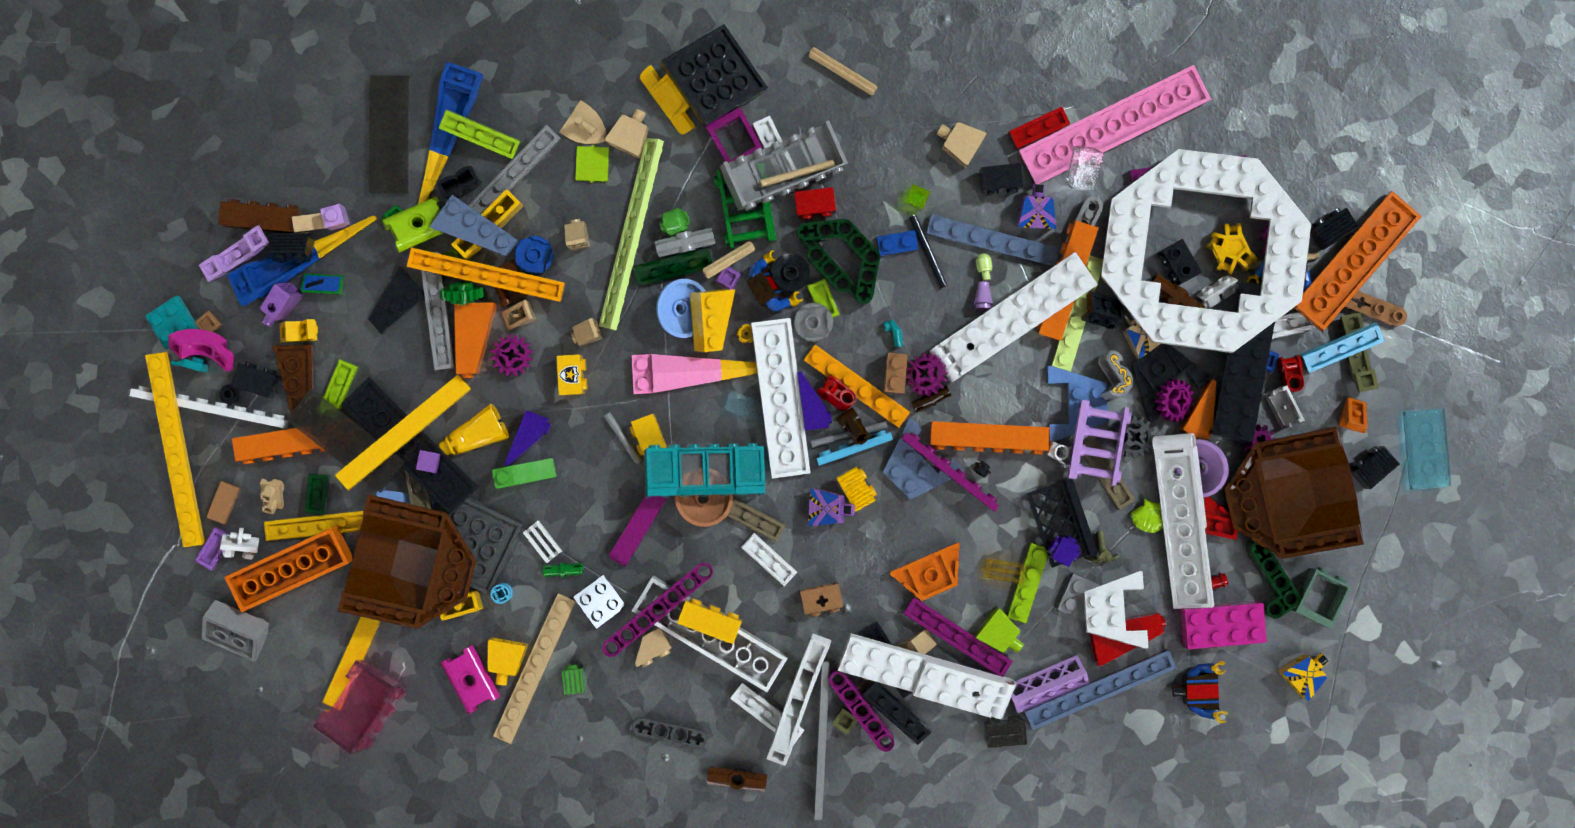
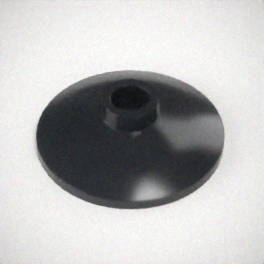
M784 254L773 263L771 275L774 283L779 288L794 292L802 289L807 284L810 278V268L801 256ZM791 272L793 277H788L786 273Z

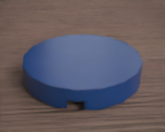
M529 236L519 241L514 254L515 262L520 270L531 275H538L547 271L553 262L554 256L549 242L539 236Z

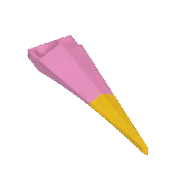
M658 354L631 355L633 394L658 393L757 374L756 362Z

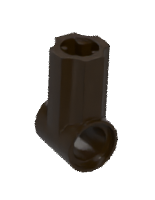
M853 407L836 417L843 430L848 433L856 445H862L867 442L870 435L862 425V421Z

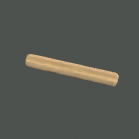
M813 47L810 50L808 56L869 95H873L876 92L877 85L817 48Z

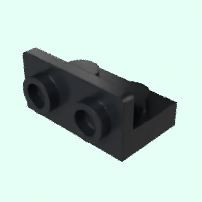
M1092 291L1086 294L1087 312L1081 316L1082 321L1107 329H1115L1125 321L1124 306L1119 299Z

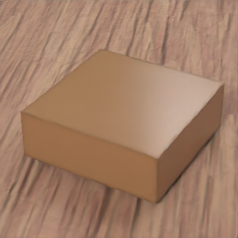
M209 310L195 321L199 329L214 333L223 326Z

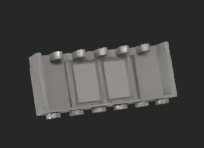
M828 120L820 127L815 129L811 127L805 133L800 135L794 134L782 142L776 141L770 147L765 149L759 148L745 157L741 155L730 163L727 161L723 162L720 169L738 211L744 208L748 211L755 208L756 203L763 201V204L772 201L775 195L785 196L791 193V189L795 187L802 189L808 186V182L812 180L819 182L827 178L826 175L830 173L836 175L844 171L843 167L848 162ZM833 160L835 167L763 188L759 184V180L825 161Z

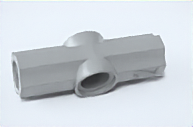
M712 227L695 232L686 231L678 233L674 237L655 241L659 258L678 253L684 254L696 251L699 248L715 245Z

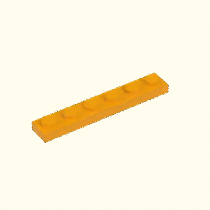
M817 345L813 346L804 359L806 363L826 377L832 375L839 379L841 383L856 394L858 400L899 428L909 415L910 411Z

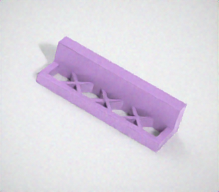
M1078 655L1015 681V688L1022 687L1025 689L1022 694L1017 696L1013 693L1011 699L1017 713H1020L1088 684V675ZM1077 663L1078 670L1073 672L1067 670L1069 665ZM1052 672L1061 673L1059 678L1055 680L1049 678ZM1036 679L1043 681L1038 687L1031 686L1032 681Z

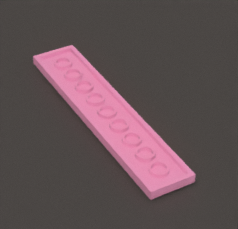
M1192 65L1019 150L1018 153L1033 183L1041 184L1209 102L1211 98L1195 66Z

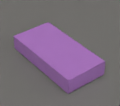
M214 527L196 557L195 562L213 571L223 555V551L220 549L222 535L229 534L218 527Z

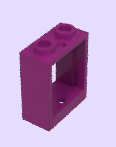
M740 107L706 127L724 162L730 163L735 161L737 157L732 160L729 159L716 133L739 120L742 121L755 147L741 155L745 157L759 148L763 149Z

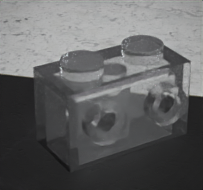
M1074 146L1066 184L1075 190L1094 191L1099 181L1098 173L1100 166L1103 164V153L1092 147Z

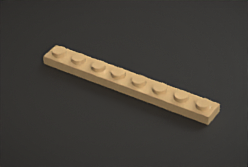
M561 593L557 594L496 728L494 737L509 744L513 742L576 603L574 599Z

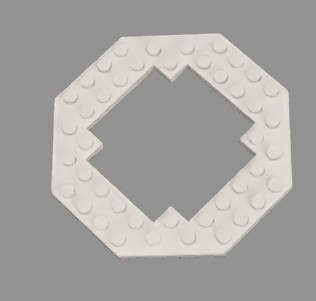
M1178 149L1112 198L1101 278L1113 290V293L1131 313L1130 315L1142 327L1152 342L1233 353L1302 302L1311 223L1259 159ZM1173 189L1252 199L1250 218L1269 220L1260 296L1240 294L1238 313L1160 303L1161 283L1141 280L1151 206L1170 208Z

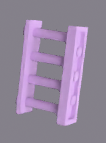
M1080 400L1067 478L1077 479V475L1085 474L1111 479L1110 485L1116 486V483L1121 480L1122 471H1119L1126 424H1130L1132 413L1129 412L1128 407H1123L1122 413L1092 408L1089 405L1090 401ZM1096 416L1119 420V432L1090 428L1089 425H1086L1087 417ZM1090 435L1117 440L1116 450L1114 452L1086 447L1083 444V438ZM1090 455L1114 459L1112 471L1084 467L1082 464H1079L1080 456Z

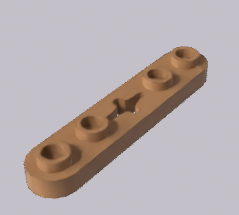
M1360 291L1352 299L1359 300L1362 298L1361 302L1369 306H1359L1358 308V303L1350 300L1344 307L1356 313L1361 312V315L1394 327L1403 325L1407 320V313L1403 308Z

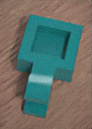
M193 356L192 359L186 357L178 362L171 361L173 365L207 373L210 366L203 363L204 359Z

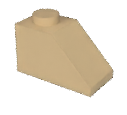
M580 219L569 221V224L564 225L565 242L570 250L590 247L587 227L584 221L581 222Z
M593 318L572 327L574 331L571 332L572 339L579 346L603 339L598 323Z

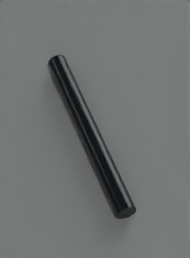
M917 215L909 217L940 288L948 286Z

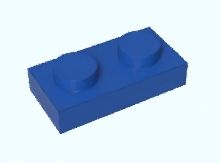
M915 230L876 237L880 256L918 250Z

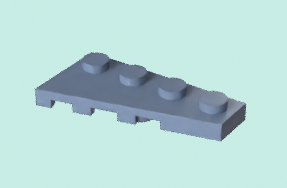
M451 195L430 225L432 229L504 256H508L518 242L516 238L453 195Z

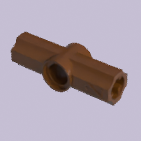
M1156 274L1150 281L1161 283L1159 297L1164 299V303L1206 308L1203 304L1189 296V293L1184 288L1173 285L1159 274Z
M709 766L707 784L731 787L735 790L749 789L765 792L768 774L743 771L740 768L728 769ZM740 775L743 780L740 783H735L732 777Z

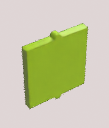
M591 145V147L577 146L576 181H590V183L594 181L608 182L609 147H595L594 145Z

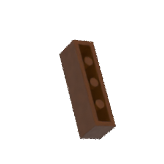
M228 199L227 202L220 201L218 225L249 230L260 226L262 231L296 233L294 232L292 217L304 215V211L298 209L296 205L286 204V208L278 207L279 204L266 203V206L259 205V202L247 201V204L240 203V200Z

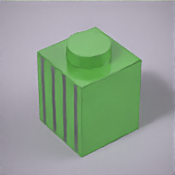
M578 664L566 665V668L562 670L564 695L585 692L584 666L578 667Z

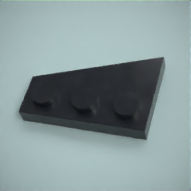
M399 267L368 318L380 334L385 333L425 299L423 291L402 267Z

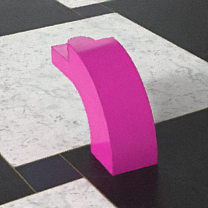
M185 329L169 334V349L181 360L191 355H204L213 359L226 372L233 369L234 355L227 349V340L222 336L202 329Z

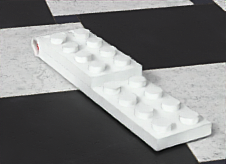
M1075 252L932 348L930 353L935 358L939 357L941 359L940 363L946 364L943 370L948 371L946 377L952 383L1098 284ZM968 343L974 344L973 350L967 348Z
M1194 433L1154 436L1152 443L1173 608H1213L1214 598L1205 533L1207 523ZM1177 468L1181 470V474L1177 472Z
M850 633L838 665V671L911 691L913 696L990 718L992 716L996 719L1003 718L1016 687V682L1008 677L998 676Z

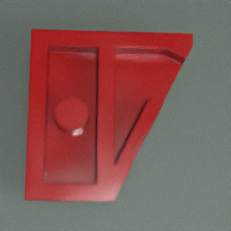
M1203 497L1207 523L1205 533L1236 540L1238 531L1233 528L1230 513L1213 501L1211 497Z

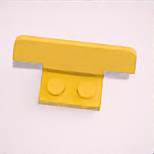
M652 65L648 66L640 74L641 81L680 134H687L696 127L685 112L688 110L689 105L668 74L660 78Z

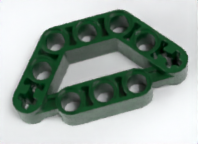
M848 219L801 224L797 229V237L809 249L807 259L811 265L838 293H846L848 291L858 304H869L874 295L880 262L879 251ZM842 224H846L850 227V231L843 234L840 232L839 227ZM827 226L831 232L829 235L824 236L820 233V228ZM814 227H817V237H814V233H809L808 237H804V234H800L803 232L804 228H807V231L811 232L814 231ZM859 238L863 241V246L856 248L853 246L852 241ZM841 239L861 260L857 286L827 252L819 246L818 241ZM812 251H819L821 258L813 260L810 256ZM874 253L876 261L868 262L866 254ZM832 265L835 271L833 274H826L824 267ZM870 272L873 275V279L869 282L864 281L862 274ZM845 279L848 282L847 288L840 289L837 286V281ZM864 286H872V288L868 287L866 295L869 298L863 301L859 294H862Z

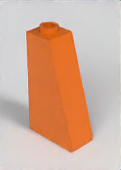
M494 302L468 303L466 305L454 304L456 374L462 375V378H474V374L480 373L497 310V304Z

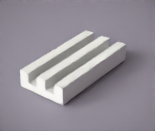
M539 520L523 532L546 563L563 551ZM537 526L556 549V552L551 550L535 529ZM531 531L539 540V542L543 545L546 551L550 554L549 557L545 554V552L541 549L538 543L531 536Z

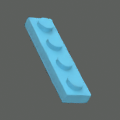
M1375 322L1304 352L1301 356L1307 371L1311 373L1385 341L1379 325Z
M883 430L874 433L875 437L867 439V442L862 445L855 444L849 446L846 443L838 446V451L832 453L830 449L819 453L820 457L816 458L818 465L820 466L893 440L891 432L886 433Z

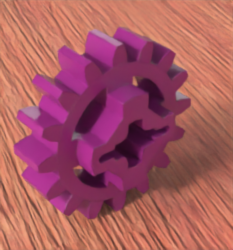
M507 334L506 340L500 337L501 343H494L497 348L496 350H491L492 353H495L491 360L497 362L494 364L495 368L501 367L499 369L500 373L506 371V376H510L511 372H513L514 376H518V371L524 374L525 367L531 368L528 362L534 361L530 357V354H533L534 351L528 349L531 343L525 344L526 338L522 337L519 340V335L515 334L514 338H512L510 334ZM510 343L508 348L502 350L506 344ZM519 344L523 347L525 354H522L519 350ZM514 350V353L520 356V358H512L511 361V357L505 355V353L509 354ZM500 356L506 361V366L501 362ZM523 361L520 366L514 368L516 363Z
M923 353L922 358L915 356L916 362L910 361L912 367L906 368L910 372L906 375V378L910 380L907 385L912 387V391L915 393L918 391V394L921 396L924 393L930 396L931 391L937 394L938 387L944 388L942 382L948 381L944 378L948 371L943 370L946 364L940 363L941 359L939 357L935 358L933 354H930L928 357L927 354ZM922 371L927 372L931 379L926 377Z
M1177 379L1166 381V386L1161 385L1162 392H1157V395L1160 397L1155 401L1159 403L1156 409L1161 411L1160 416L1164 417V420L1178 422L1179 420H1184V415H1190L1188 409H1193V406L1190 404L1194 401L1191 398L1194 392L1189 390L1190 385L1186 384V381Z

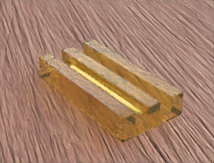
M987 558L984 578L1024 584L1027 564ZM994 563L1020 567L1021 571L990 567V565ZM996 571L1020 575V579L990 575L989 572Z

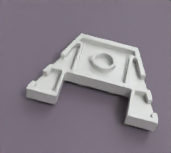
M1143 571L1084 592L1086 632L1134 645L1142 649H1148L1147 630L1126 631L1123 590L1144 589Z

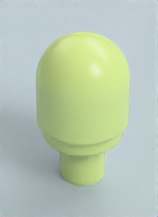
M985 253L980 254L976 258L977 270L979 273H982L983 281L991 280L990 272L993 268L991 257Z

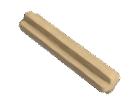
M750 241L744 243L703 268V274L707 279L713 277L754 252V245Z

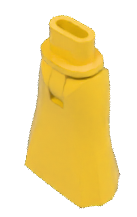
M490 403L471 419L453 430L445 437L444 441L439 443V446L448 456L451 454L456 455L509 438V433L504 423L498 422L501 420V417L496 407Z

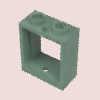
M1318 567V569L1310 568L1299 591L1301 602L1291 611L1332 629L1352 586L1346 584L1347 580L1337 575L1335 578L1329 576V571ZM1316 576L1339 587L1325 617L1302 606Z

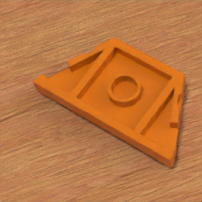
M956 542L896 568L889 573L921 601L958 586L960 544Z

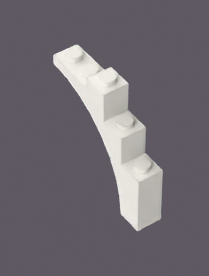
M812 634L799 663L783 712L778 721L767 755L768 760L786 765L812 689L830 647V639Z

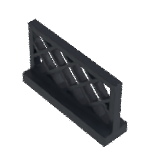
M1068 478L1026 493L1047 557L1050 554L1047 552L1050 542L1046 539L1048 530L1050 529L1058 533V536L1062 535L1065 537L1066 535L1063 534L1067 523L1074 526L1075 532L1072 538L1078 537L1079 541H1076V543L1080 544L1083 552L1079 554L1077 559L1098 553L1073 478ZM1061 487L1063 494L1060 501L1050 496L1054 488ZM1041 494L1046 497L1041 507L1034 503L1033 495ZM1048 499L1058 503L1054 513L1044 509ZM1061 505L1069 510L1066 519L1056 515ZM1042 511L1052 515L1048 525L1040 521L1039 517ZM1055 517L1065 521L1060 532L1050 527ZM1048 557L1051 568L1062 565Z

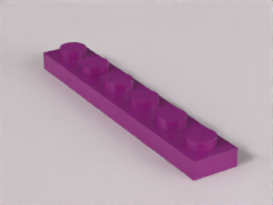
M913 432L910 434L904 433L901 437L904 442L994 512L998 509L997 498L990 493L986 495L980 491L982 487L974 480L970 483L965 479L967 475L958 468L956 471L951 468V462L945 457H937L934 454L936 450L928 444L923 446L916 434Z
M915 597L912 598L903 614L998 676L1003 677L1013 662Z

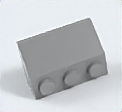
M215 600L203 616L201 639L256 662L268 635L269 623L262 618L248 614L246 611L241 613L240 610L231 607L225 602Z

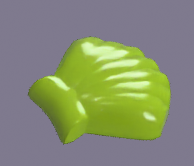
M1144 499L1143 505L1130 514L1133 524L1141 531L1155 533L1164 528L1161 503Z

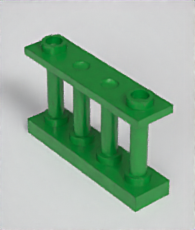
M757 163L762 178L765 179L763 163ZM717 170L718 176H715L714 180L716 188H720L728 232V234H724L726 246L730 245L731 250L735 249L734 242L764 237V239L768 238L769 243L777 242L770 202L763 204L762 201L763 208H759L757 211L729 215L727 204L735 202L732 195L725 196L724 185H726V181L722 177L721 170ZM757 218L765 219L766 227H762V230L732 235L730 223Z

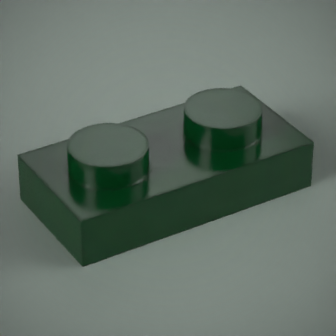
M308 474L305 513L326 514L330 475Z

